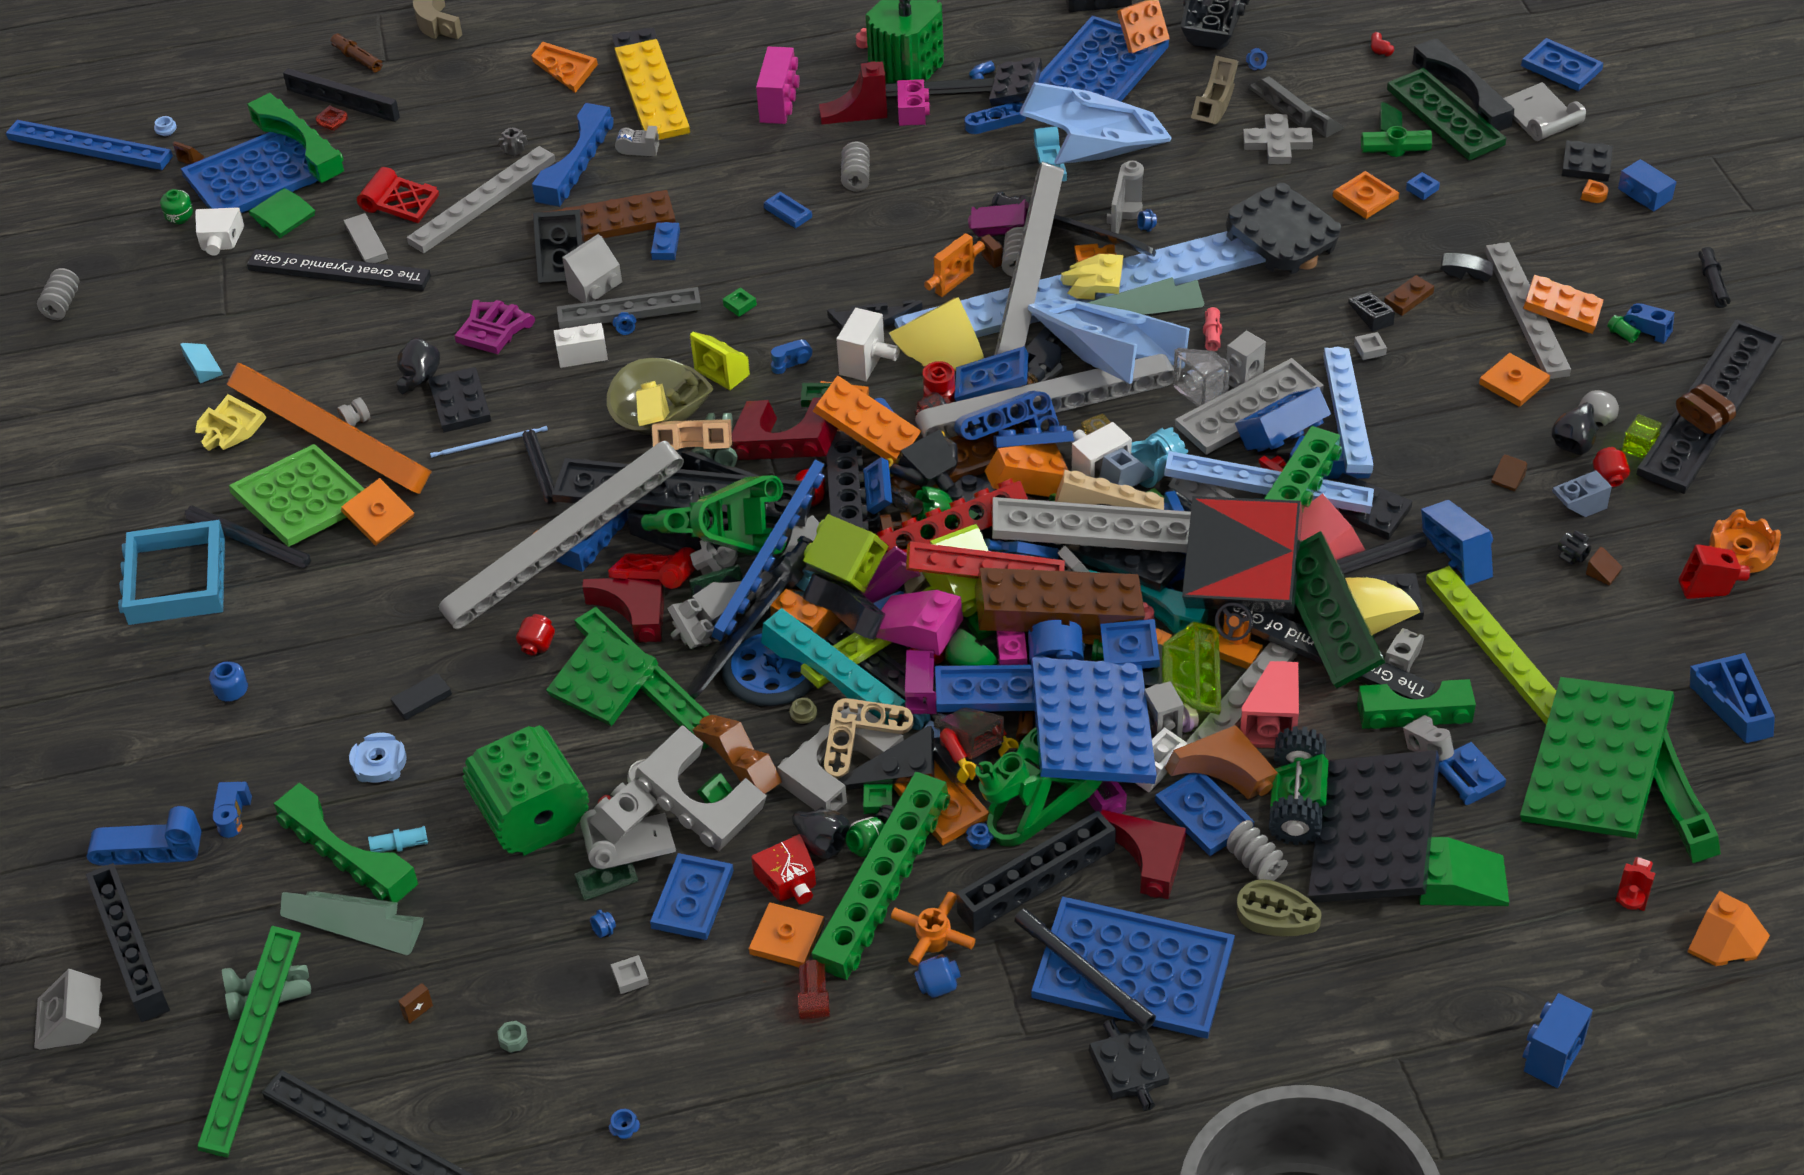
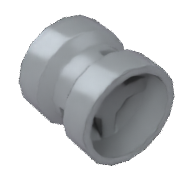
M360 397L353 400L348 406L342 405L337 408L339 418L353 427L359 421L365 422L370 419L368 408Z

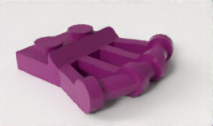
M473 300L470 317L455 334L456 343L499 354L505 344L511 342L513 334L524 327L530 328L533 326L535 317L530 313H524L514 304L505 305L503 301L499 300L495 302ZM481 312H486L481 319H478ZM497 315H501L496 323L492 322ZM515 318H516L515 321H513V322H511L510 324H508V323L511 321V319H515Z

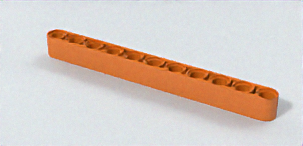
M241 363L236 364L227 382V385L413 492L421 493L432 472Z

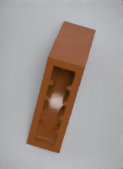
M1236 725L1173 750L1165 767L1171 776L1183 773H1199L1213 776L1232 785L1247 799L1267 794L1272 789V783L1278 773Z

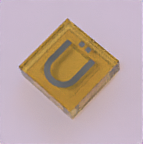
M1102 413L1081 422V429L1089 435L1111 422Z

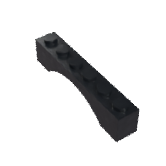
M1437 38L1414 46L1412 64L1418 70L1424 68L1435 78L1448 82L1464 92L1472 101L1476 113L1498 131L1512 127L1514 116L1512 105L1503 99Z

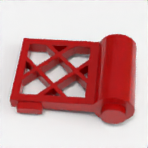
M381 167L358 195L357 203L363 210L370 213L380 210L419 223L438 198L439 190H437V187L426 183L421 185L397 177L395 171L391 168ZM400 186L408 188L410 191L398 193L397 190ZM422 194L429 195L428 198L420 200L417 196ZM413 197L415 200L407 203L402 201V199ZM396 200L399 203L394 206L387 205L388 202ZM415 207L419 209L416 214L407 211V209Z
M684 547L674 555L626 553L608 570L609 578L658 579L667 588H677L696 570L690 556L691 553L696 551L692 548Z

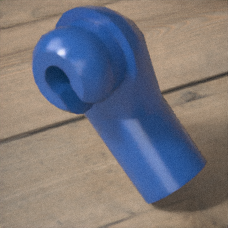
M988 61L976 65L970 71L969 77L972 79H984V74L995 71L994 63Z

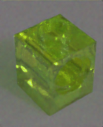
M1638 414L1626 431L1622 451L1644 459L1660 435L1662 423Z

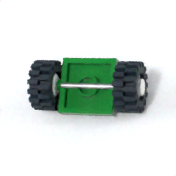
M1294 726L1292 731L1286 728L1284 733L1279 732L1278 737L1275 739L1274 761L1277 767H1281L1275 768L1278 773L1272 783L1269 830L1272 836L1276 835L1275 839L1278 841L1284 839L1283 843L1285 844L1293 841V845H1298L1302 841L1303 845L1308 844V840L1313 842L1316 840V837L1319 838L1322 826L1321 806L1326 805L1328 759L1326 758L1325 738L1323 739L1321 733L1316 734L1315 729L1307 731V727L1302 726V730H1298V727Z

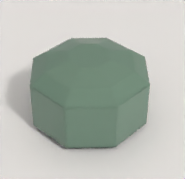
M518 1021L506 1022L497 1031L500 1047L508 1052L520 1051L528 1043L526 1027Z

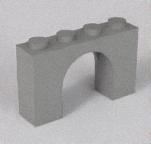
M848 707L840 713L842 718H847L848 714L857 715L856 721H861L862 708L858 707V713L850 712ZM869 711L865 715L866 720L870 723H876L880 720ZM829 723L824 725L809 741L802 743L799 749L790 757L783 759L777 768L782 781L780 785L812 809L818 810L823 807L824 809L838 811L847 803L846 787L820 766L821 762L825 759L830 729ZM856 728L853 750L873 759L902 742L903 735ZM839 732L834 735L833 741L836 745L843 746L848 743L849 736L844 732Z
M682 725L637 767L635 779L647 793H650L657 799L658 804L664 810L671 811L678 817L680 823L685 828L692 829L700 836L701 841L705 845L713 847L719 852L763 809L767 796L746 778L728 796L715 803L696 802L685 795L679 786L678 777L700 756L703 742Z

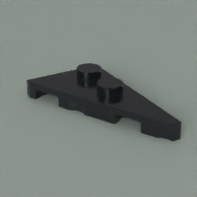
M920 300L903 301L902 306L888 307L887 303H878L866 306H851V311L836 313L835 308L827 310V315L842 331L854 309L859 308L883 314L884 328L895 323L896 318L921 311L923 307Z
M932 726L925 727L837 780L845 785L846 790L864 788V784L910 782L915 771L934 777V730Z

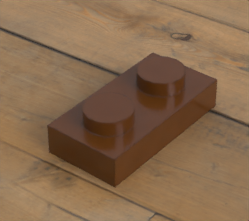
M1415 275L1384 298V303L1391 307L1393 311L1403 316L1434 293V285Z

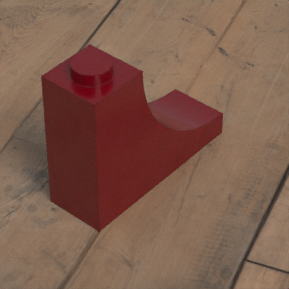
M883 61L862 63L856 83L846 94L831 102L819 104L822 125L887 118Z
M633 578L583 579L582 587L586 605L604 606L623 615L633 628L635 642L662 641L665 593L660 580Z
M1101 810V814L1116 829L1115 842L1124 847L1134 857L1140 868V893L1153 898L1160 897L1169 900L1185 846L1186 828Z

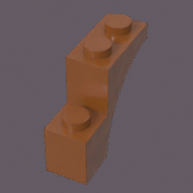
M708 715L700 720L698 726L692 729L698 739L712 747L727 762L740 782L746 778L764 794L782 782L769 754L754 750L741 722L717 715Z

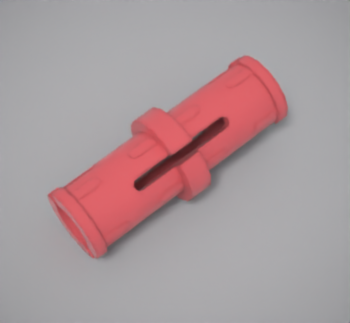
M1214 307L1208 308L1205 311V324L1203 326L1206 340L1205 348L1211 352H1215L1221 347L1220 335L1222 334L1220 311Z

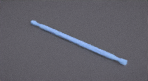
M544 426L539 429L531 430H534L535 433H537L540 431H548L547 426ZM524 431L445 449L441 452H433L430 455L433 458L438 455H446L523 437Z

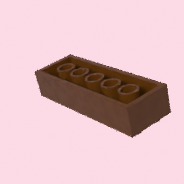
M980 568L975 585L979 630L1032 632V626L1048 620H1061L1062 625L1070 626L1069 621L1077 623L1082 628V634L1101 635L1100 624L1138 621L1145 618L1138 574Z

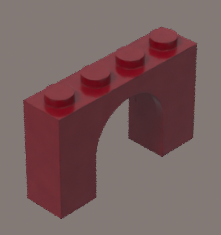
M822 397L812 399L805 417L799 424L779 433H771L777 417L769 400L746 401L732 431V445L730 447L736 452L737 460L821 457L827 455L838 428L813 412Z

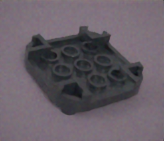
M1278 183L1276 186L1266 188L1234 205L1229 210L1225 225L1227 229L1226 236L1230 241L1239 238L1267 260L1265 268L1272 272L1275 268L1290 270V274L1297 273L1301 264L1324 251L1328 254L1332 253L1341 230V225L1338 222H1335L1330 216L1298 192L1290 189V186L1286 183Z

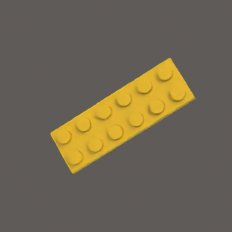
M657 39L615 48L616 57L642 129L647 131L648 126H657L659 140L690 133V126Z

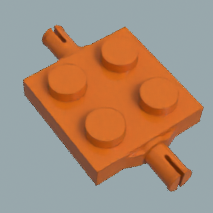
M965 233L944 250L938 252L934 256L933 277L924 282L925 288L931 291L935 287V293L943 297L974 273V259L978 253L985 249L983 242L978 241L973 245V237Z

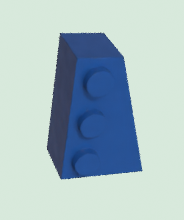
M1450 500L1421 509L1424 534L1439 553H1446L1451 560L1448 562V565L1453 570L1458 569L1463 575L1461 580L1466 586L1493 577L1491 550L1493 537L1489 529L1485 528Z

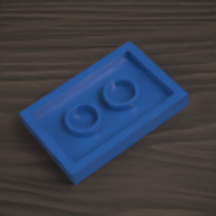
M1546 38L1522 59L1521 66L1579 91L1602 71L1603 62Z
M1025 346L956 367V402L1026 385L1028 352Z
M1064 425L1049 426V431L1041 432L1039 427L1024 428V433L1016 434L1014 429L999 430V435L993 436L995 447L1074 441L1073 431L1067 430Z
M1190 773L1155 795V802L1180 827L1186 828V833L1209 856L1227 846L1230 833L1243 821L1250 820L1253 823L1252 828H1254V821L1205 774Z
M678 853L650 921L651 929L707 940L733 874V864Z

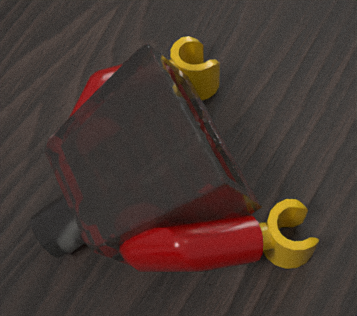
M966 707L948 716L940 713L934 720V728L940 730L941 746L948 750L953 761L961 767L957 773V778L961 783H966L969 777L973 780L976 775V765L966 761V758L972 760L999 744H1002L998 750L1001 757L1009 748L1018 749V742L1005 736L1007 733L1004 730L1003 716Z

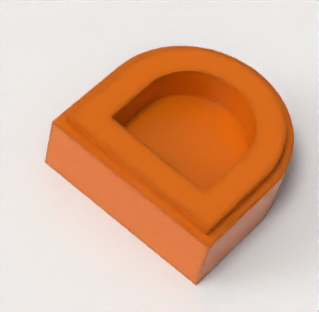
M1588 180L1582 192L1581 200L1593 203L1604 202L1608 196V187L1601 182Z

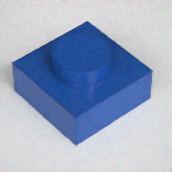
M1421 172L1407 182L1406 190L1424 200L1439 190L1440 182Z

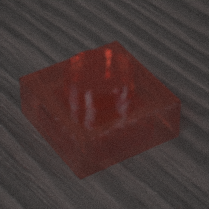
M330 105L315 117L318 125L333 131L348 120L345 111Z

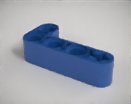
M1033 390L961 416L956 420L954 430L959 437L974 440L1028 420L1030 428H1041V423L1045 419L1048 421L1049 426H1058L1059 422L1050 396L1045 392ZM1036 396H1039L1041 398V405L1035 409L1033 400ZM1016 404L1019 411L1015 417H1012L1010 409ZM994 413L996 417L995 423L989 426L987 417L989 414ZM968 423L973 425L979 424V426L969 428V432H965Z
M183 806L173 807L169 811L167 824L96 828L91 833L87 859L93 864L102 866L112 863L114 865L192 861L198 855L201 829L193 810Z

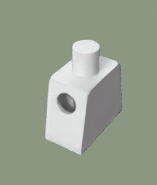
M196 209V234L201 249L206 250L210 255H218L220 250L234 248L244 228L240 209Z

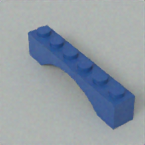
M590 103L584 104L577 115L580 138L576 146L566 157L540 171L532 183L535 202L560 207L565 198H568L570 190L574 184H577L579 176L586 170L588 162L595 156L597 148L604 142L606 134L613 127L614 119L611 117L610 107Z

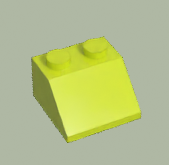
M696 332L690 334L694 369L728 390H732L750 375L748 357L744 353L736 351L714 337Z

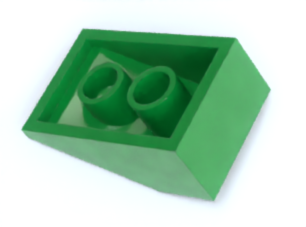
M1432 837L1426 894L1419 895L1420 905L1509 906L1503 855L1449 837Z

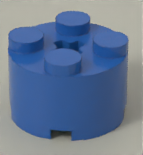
M1061 620L1043 621L1032 626L1033 631H1028L1030 665L1032 657L1084 661L1081 626L1069 621L1070 626L1062 625Z

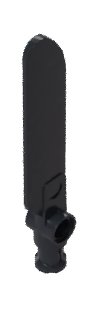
M998 192L992 199V206L1020 204L1024 199L1030 203L1031 197L1021 195L1020 197L1014 196L1011 198L1003 192ZM1054 214L1052 226L1152 257L1156 255L1155 249L1138 240Z
M800 536L793 550L782 555L773 563L768 571L773 576L756 598V602L734 628L731 635L726 638L692 682L688 694L693 699H696L779 596L783 588L792 589L804 576L803 570L806 568V564L803 561L805 558L804 552L808 544L813 543L810 538Z

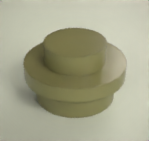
M799 698L790 707V717L796 723H809L815 719L817 708L810 699Z

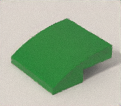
M283 188L251 209L249 214L263 228L268 226L281 238L315 216V209L295 193Z

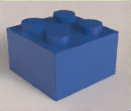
M1559 993L1553 1003L1547 1002L1540 1015V1018L1543 1020L1539 1026L1536 1024L1532 1026L1526 1039L1529 1043L1522 1056L1526 1059L1524 1072L1558 1088L1584 1044L1593 1010Z

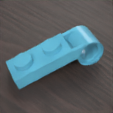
M1057 126L1034 129V142L1039 164L1043 161L1063 168L1062 181H1067L1065 165L1054 163L1060 151Z

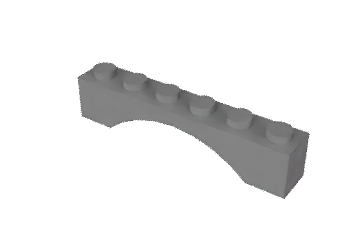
M813 515L807 518L805 527L796 526L792 530L783 555L793 550L800 536H805L814 541L819 522ZM765 571L761 574L760 578L763 580L756 593L751 591L747 597L750 602L759 596L773 576L769 572ZM742 581L731 583L713 582L693 595L692 599H698L702 606V610L697 614L700 621L707 619L714 627Z

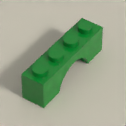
M1470 679L1442 681L1439 690L1434 695L1424 699H1408L1399 696L1387 684L1359 686L1357 699L1362 729L1405 727L1424 715L1432 718L1433 726L1438 724L1473 722L1476 707Z

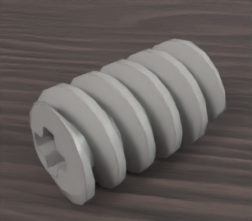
M851 142L841 152V182L845 188L851 191H862L869 185L870 151L861 142Z
M1024 227L1012 228L1005 234L1001 266L1003 271L1009 276H1013Z
M65 268L56 269L50 274V278L47 280V284L44 286V290L37 301V307L44 316L52 320L64 318L77 292V285L80 283L78 276Z
M1250 820L1243 821L1230 833L1227 840V849L1234 853L1235 857L1242 861V864L1249 868L1250 872L1257 876L1258 880L1274 881L1286 869L1287 860H1281L1283 857L1282 851H1275V844L1272 842L1267 843L1268 838L1265 835H1260L1258 828H1252L1253 823Z

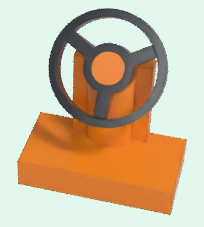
M1230 602L1223 605L1217 611L1215 616L1216 628L1213 627L1202 644L1201 652L1248 669L1261 654L1263 645L1250 641L1253 627V616L1250 610L1241 603ZM1238 606L1242 608L1248 616L1245 617L1241 613L1231 612L1226 607ZM1222 611L1225 613L1224 630L1221 629L1219 623Z

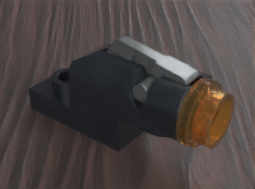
M1046 326L1026 347L1028 352L1026 385L1051 380L1063 371L1061 347L1058 346L1059 338Z

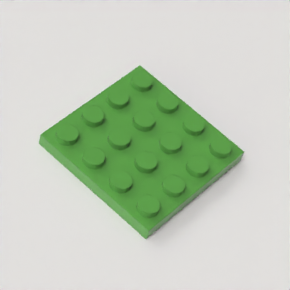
M315 444L229 485L230 493L288 547L347 518L341 511V506L364 490L357 481Z

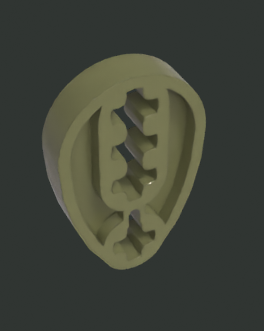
M1255 880L1246 884L1240 890L1237 897V916L1246 928L1254 932L1273 936H1299L1313 933L1320 927V909L1309 898L1284 884L1272 880ZM1249 900L1255 901L1252 903V905L1246 904L1249 902ZM1263 904L1269 905L1266 907V909L1261 908ZM1278 908L1283 909L1280 913L1275 912ZM1306 915L1312 917L1309 919V921L1303 920L1305 919Z

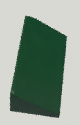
M1380 102L1379 132H1387L1393 126L1402 127V112L1384 102Z

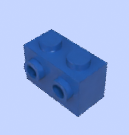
M1640 159L1621 171L1618 189L1650 210L1655 211L1673 199L1676 181Z

